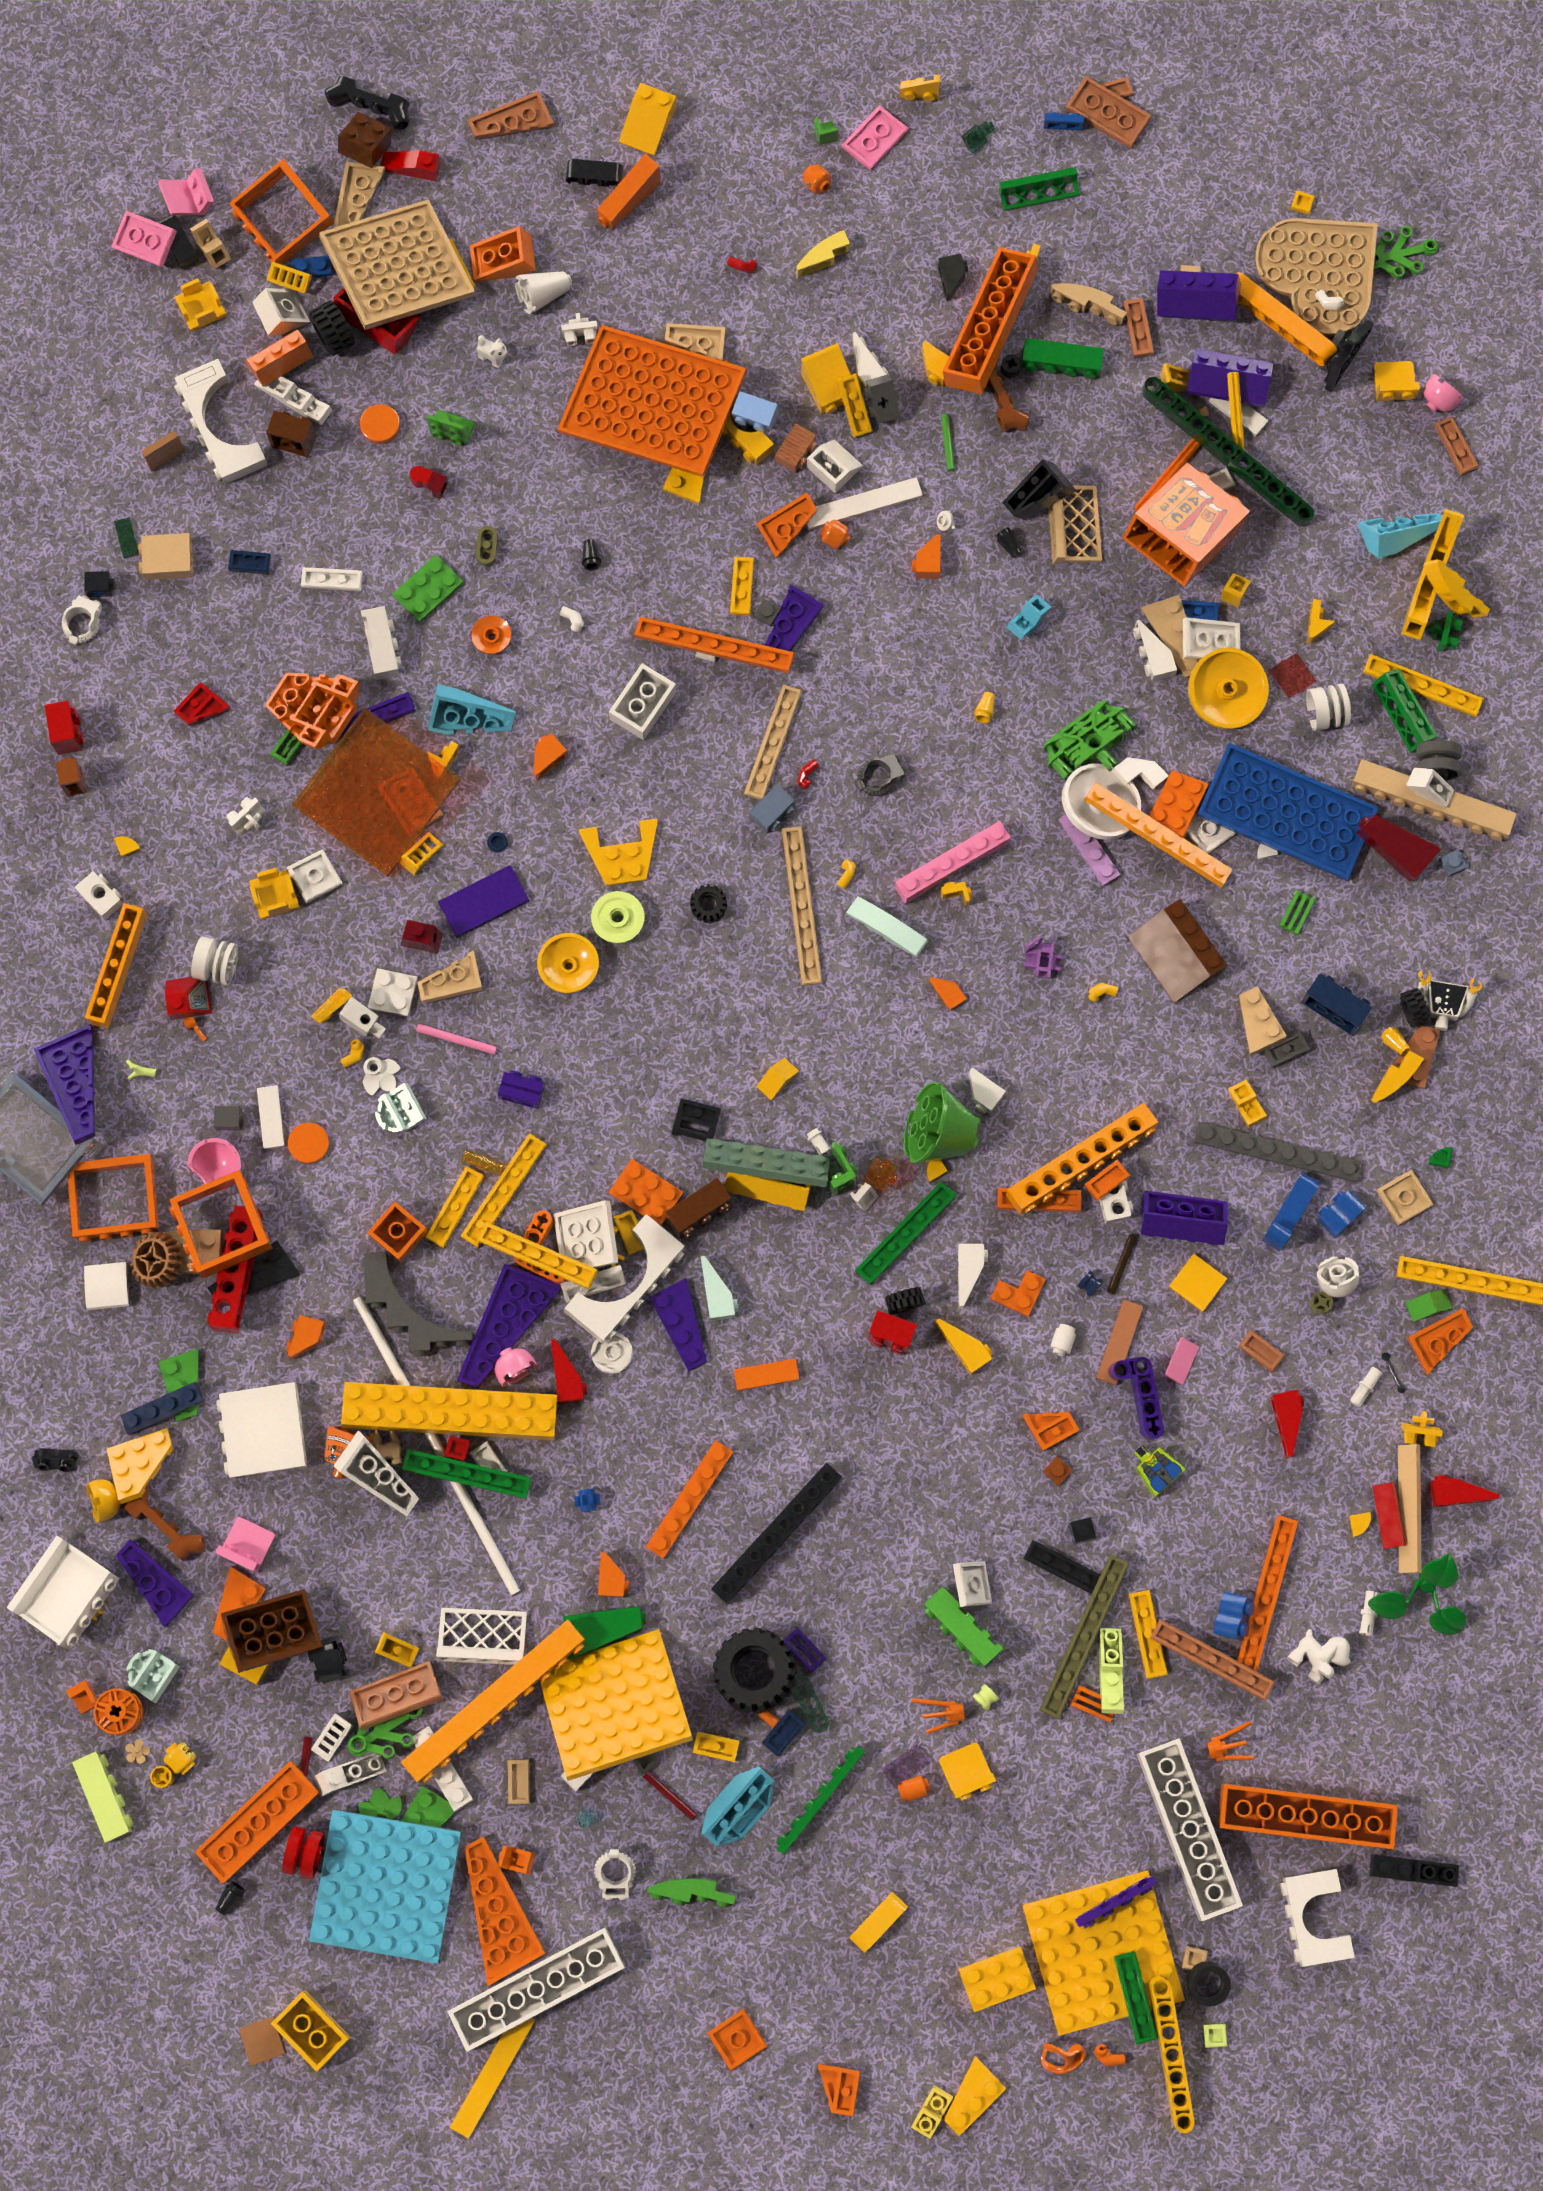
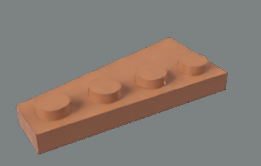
M539 91L467 120L475 140L554 127V122Z

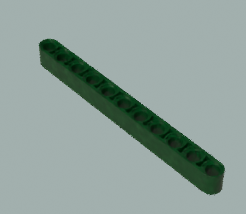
M1149 377L1146 379L1142 395L1147 401L1191 438L1195 439L1196 442H1199L1203 448L1296 525L1304 527L1310 523L1314 516V510L1306 501L1159 378ZM1148 386H1154L1156 391H1150ZM1163 399H1169L1172 403L1166 404L1163 402ZM1183 411L1187 416L1181 417L1178 412ZM1193 424H1199L1202 429H1195ZM1208 437H1215L1217 442L1209 441ZM1229 449L1232 452V454L1227 455L1223 452V450ZM1238 462L1246 463L1247 467H1240ZM1253 475H1260L1262 480H1256ZM1269 488H1276L1277 493L1270 492ZM1284 500H1290L1293 505L1287 506ZM1299 513H1305L1308 518H1301Z

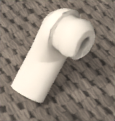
M563 606L560 616L570 619L572 623L571 630L580 632L581 627L584 625L580 613Z

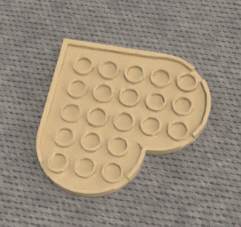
M1301 218L1282 220L1265 232L1258 242L1255 254L1257 272L1264 284L1271 290L1282 295L1291 296L1293 312L1322 335L1333 337L1339 329L1346 334L1355 329L1364 320L1369 310L1378 223ZM1323 289L1328 297L1343 298L1344 306L1339 310H1326L1315 297V294Z

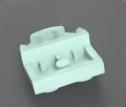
M403 1083L390 1093L383 1094L378 1100V1109L375 1111L379 1125L383 1129L392 1132L408 1131L427 1119L408 1083Z
M148 1649V1651L143 1653L138 1652L132 1657L126 1671L129 1673V1681L127 1682L131 1688L152 1702L157 1703L180 1666L155 1650Z

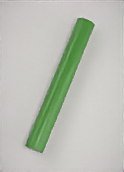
M945 413L941 415L947 471H955L949 414Z

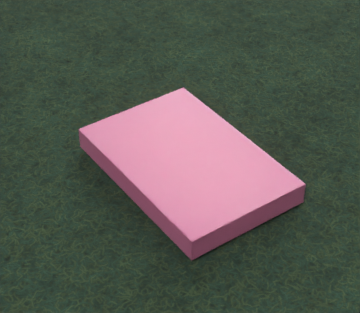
M879 105L841 147L871 171L909 131V128Z
M126 211L112 248L163 268L177 231Z

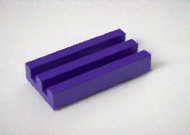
M798 1627L783 1640L790 1648L792 1654L811 1674L827 1659ZM796 1634L821 1658L819 1661L794 1637ZM790 1640L814 1663L812 1667L788 1643Z

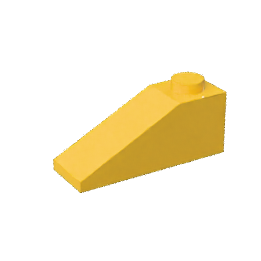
M941 1319L935 1321V1325L970 1375L992 1361L991 1355L993 1353L987 1344L983 1345L981 1341Z

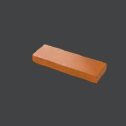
M796 1358L734 1369L737 1391L799 1380Z

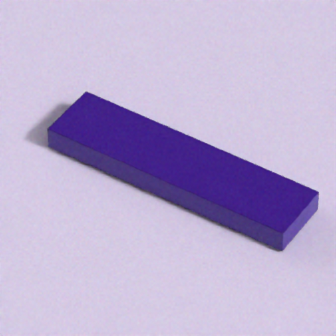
M409 692L356 712L340 735L341 741L415 712L416 709Z

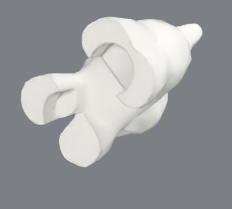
M1308 1629L1306 1636L1299 1642L1298 1647L1289 1654L1287 1660L1298 1667L1305 1655L1312 1664L1308 1677L1320 1685L1324 1676L1331 1679L1334 1674V1669L1330 1666V1663L1339 1666L1350 1664V1645L1343 1637L1334 1636L1324 1646H1321L1313 1638L1312 1630Z

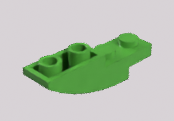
M705 1879L670 1880L648 1887L647 1892L651 1893V1898L663 1900L665 1896L673 1898L672 1903L683 1906L685 1902L690 1903L692 1894L696 1895L695 1900L708 1903V1899L717 1900L716 1905L729 1908L730 1904L734 1905L736 1899L735 1895L715 1891L717 1882Z

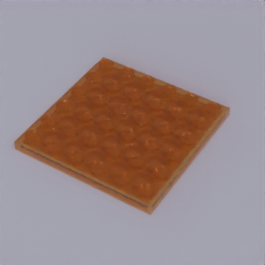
M364 708L292 805L389 877L401 861V856L411 848L461 781V778L371 711Z

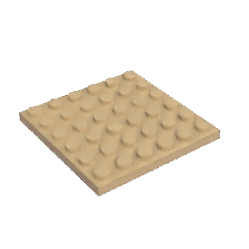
M429 199L319 232L323 246L365 330L475 296V291Z

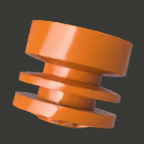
M114 1688L105 1691L98 1697L94 1705L93 1715L96 1724L101 1730L109 1734L124 1736L133 1733L140 1727L144 1720L145 1709L138 1695L128 1690ZM115 1707L122 1709L119 1712L120 1716L113 1715L116 1711Z

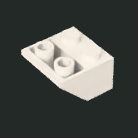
M836 440L820 445L807 458V468L835 494L863 467Z

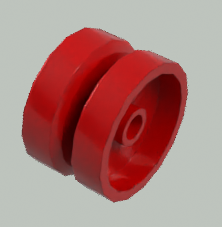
M294 1826L286 1845L282 1873L295 1875L300 1867L301 1877L313 1880L322 1858L325 1833L313 1830L307 1838L306 1828Z

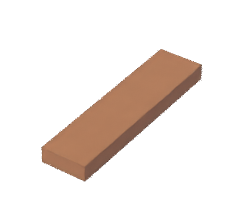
M1123 1299L1096 1379L1117 1385L1118 1381L1113 1380L1109 1375V1367L1112 1363L1125 1360L1143 1306ZM1118 1365L1116 1372L1120 1375L1122 1366Z

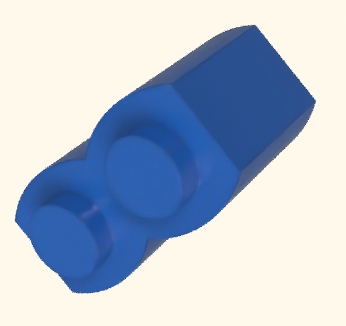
M1350 1190L1345 1193L1343 1191L1339 1192L1333 1198L1335 1203L1332 1206L1326 1205L1318 1212L1320 1217L1317 1221L1334 1238L1366 1209Z
M1224 1592L1219 1605V1613L1214 1623L1213 1633L1222 1637L1243 1641L1249 1631L1248 1619L1254 1612L1253 1599Z

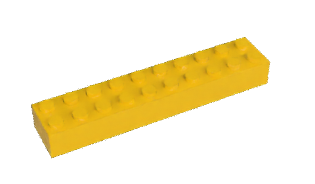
M344 1382L341 1425L342 1428L554 1441L557 1395Z

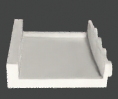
M295 1382L219 1394L220 1400H217V1410L222 1414L219 1428L220 1432L224 1433L225 1441L222 1442L223 1454L227 1455L224 1469L225 1474L229 1475V1478L233 1480L236 1477L294 1468H308L298 1387Z
M56 1536L7 1608L53 1639L59 1646L70 1651L78 1642L85 1628L90 1625L91 1619L96 1612L103 1606L109 1593L114 1590L120 1578L67 1541Z

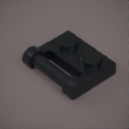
M681 1098L671 1135L678 1136L679 1134L706 1141L707 1138L714 1139L721 1108ZM684 1121L707 1127L709 1131L704 1133L680 1126L681 1122Z

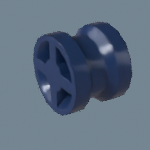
M1090 1270L1077 1287L1084 1289L1087 1295L1091 1297L1103 1280L1097 1279Z

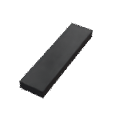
M1032 1540L1023 1558L1089 1594H1092L1100 1577V1574L1035 1540Z

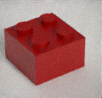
M69 700L44 705L50 743L57 754L82 751L81 744H85L83 733L80 732L78 726L82 725L81 717L77 713L75 706L72 707Z
M877 1310L868 1334V1340L875 1347L882 1348L884 1345L891 1348L890 1351L897 1355L907 1354L917 1324Z

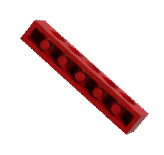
M234 1205V1210L229 1215L230 1229L225 1234V1251L221 1253V1256L235 1251L238 1246L244 1247L258 1241L245 1206ZM257 1208L260 1218L262 1220L263 1213L260 1211L259 1208ZM247 1226L245 1232L239 1233L241 1227ZM254 1257L234 1265L239 1266L238 1270L234 1273H230L231 1268L234 1266L217 1273L216 1283L218 1285L212 1295L213 1308L209 1312L207 1319L213 1331L232 1334L239 1333ZM229 1286H234L232 1292L226 1293V1289ZM225 1306H230L228 1312L222 1313V1309Z

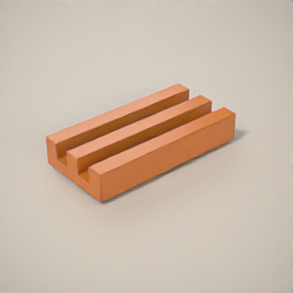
M1079 1685L1070 1706L1111 1723L1114 1713H1109L1107 1717L1076 1703L1079 1699L1101 1709V1704L1081 1696L1080 1692L1082 1691L1101 1700L1100 1694Z

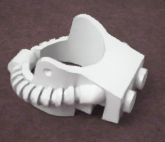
M78 595L77 599L72 601V606L66 609L62 618V630L69 639V643L74 645L81 644L82 642L86 643V641L92 640L93 636L95 637L99 629V616L103 608L101 602L98 600L92 601L85 595ZM83 613L91 617L88 625L89 631L79 635V637L73 636L69 630L71 619L76 614Z
M610 1849L609 1853H605L596 1861L594 1874H596L597 1881H600L599 1888L603 1889L602 1898H605V1900H612L613 1898L625 1900L629 1898V1889L633 1886L631 1881L634 1880L633 1877H635L636 1873L635 1863L627 1854L620 1853L619 1849ZM610 1858H619L628 1867L629 1872L627 1876L620 1881H611L603 1874L602 1866ZM625 1888V1892H606V1889Z

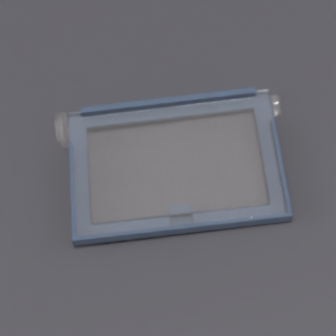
M3 1067L0 1069V1170L37 1202L44 1205L84 1155H90L94 1152L96 1140L91 1138L75 1145L61 1111L8 1067Z

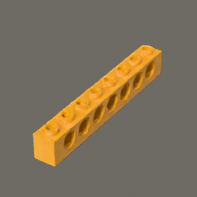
M1142 1103L1008 1188L1006 1197L1019 1215L1025 1212L1027 1214L1031 1213L1037 1208V1204L1042 1201L1044 1203L1050 1201L1054 1197L1053 1194L1059 1190L1064 1192L1071 1186L1070 1183L1075 1180L1081 1181L1088 1176V1172L1092 1169L1098 1170L1103 1167L1106 1160L1117 1158L1122 1154V1150L1127 1147L1129 1149L1133 1148L1139 1143V1139L1144 1136L1146 1138L1152 1136L1156 1132L1157 1119L1146 1104ZM1136 1125L1139 1127V1130L1133 1131L1129 1126ZM1120 1136L1123 1141L1116 1142L1112 1137ZM1101 1146L1105 1149V1152L1099 1153L1095 1148ZM1080 1157H1084V1158H1086L1089 1162L1086 1163V1164H1083V1163L1079 1162L1078 1159H1079ZM1068 1168L1072 1173L1066 1175L1062 1173L1061 1169ZM1051 1179L1055 1184L1047 1185L1044 1180ZM1034 1190L1038 1195L1030 1196L1027 1194V1191Z

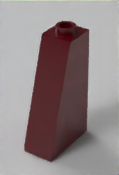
M1375 814L1369 818L1365 816L1359 822L1358 826L1360 828L1356 831L1367 844L1409 882L1415 880L1441 850L1438 846Z

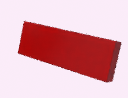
M1395 1482L1372 1486L1383 1549L1406 1546Z

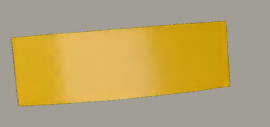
M1408 1050L1399 1067L1390 1064L1371 1101L1376 1103L1398 1090L1415 1073L1424 1058Z

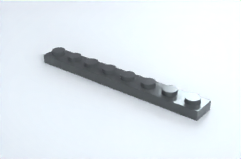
M1198 1122L1194 1143L1353 1182H1357L1361 1161L1202 1122Z

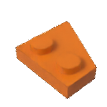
M818 2064L831 2113L854 2116L861 2071Z

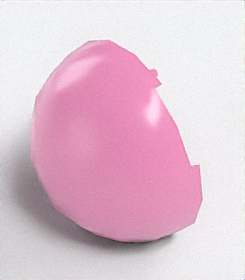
M210 1138L204 1139L194 1146L189 1154L187 1165L203 1180L204 1184H207L241 1169V1158L237 1149L229 1141Z

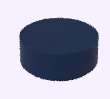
M495 832L488 837L487 845L492 852L501 853L507 848L508 841L503 833Z

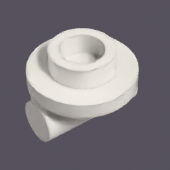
M951 511L939 513L937 525L940 530L948 532L956 530Z

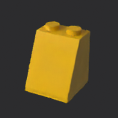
M838 343L801 358V375L820 413L831 414L835 412L837 407L844 405L837 379L851 375Z

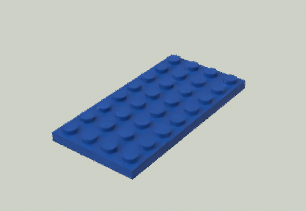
M1228 743L1197 816L1347 881L1364 843V840L1356 833L1360 828L1358 824L1365 816L1369 818L1374 814L1376 815L1379 807Z

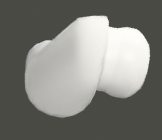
M1323 289L1315 294V297L1326 310H1339L1344 306L1343 298L1328 297Z

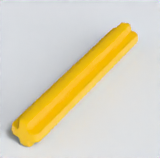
M1230 372L1227 374L1232 440L1245 450L1239 373Z

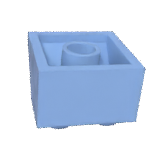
M740 391L732 411V417L740 425L749 424L757 431L764 432L766 430L770 432L779 417L778 405Z

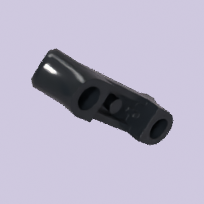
M339 76L335 85L325 89V96L331 106L350 101L358 108H363L364 106L370 108L375 114L383 113L389 115L395 129L402 130L409 124L410 120L406 112L410 104L401 96L391 93L388 99L357 89L355 80L345 76Z

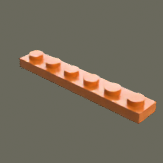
M715 1440L648 1542L647 1549L662 1559L665 1558L733 1454L732 1450Z

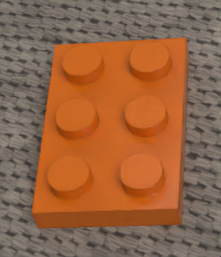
M1172 770L1149 816L1182 838H1185L1209 789V784Z
M633 1159L630 1160L608 1192L640 1215L645 1216L647 1214L660 1226L666 1220L665 1212L675 1206L684 1194V1192Z

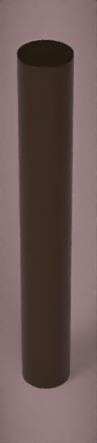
M1129 1234L1107 1290L1108 1293L1113 1295L1116 1293L1137 1238L1132 1234Z

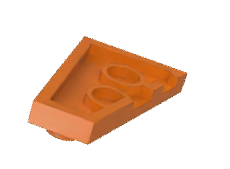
M230 1566L213 1633L227 1641L222 1626L221 1613L258 1603L267 1589Z

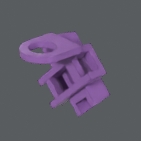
M1040 935L1025 947L1026 963L1024 966L1025 968L1035 969L1034 977L1050 979L1051 971H1061L1060 960L1062 955H1054V942H1051V945L1042 944L1043 938Z

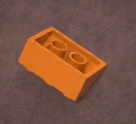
M296 330L244 362L262 387L313 358L307 341Z

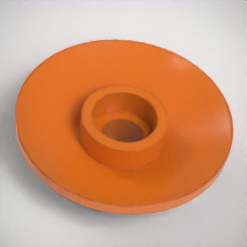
M493 615L479 619L474 624L471 632L474 646L485 654H497L505 650L511 641L512 635L509 624L501 617ZM494 634L496 637L494 640H489L488 636Z

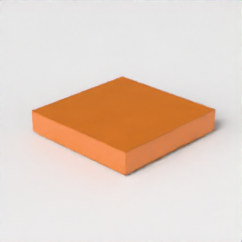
M744 2008L707 2033L730 2071L767 2047V2044Z

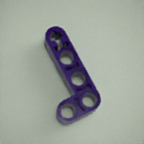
M1137 1357L1112 1363L1109 1367V1375L1113 1380L1131 1379L1141 1435L1147 1440L1161 1437L1164 1432V1426L1151 1361L1146 1357ZM1138 1362L1144 1364L1143 1373L1139 1372L1136 1368ZM1118 1365L1124 1368L1123 1376L1118 1375L1116 1372ZM1142 1382L1148 1385V1392L1146 1394L1140 1389ZM1146 1403L1150 1404L1152 1407V1413L1150 1415L1147 1414L1144 1410V1406ZM1154 1417V1420L1146 1421V1419ZM1149 1428H1156V1432H1149Z

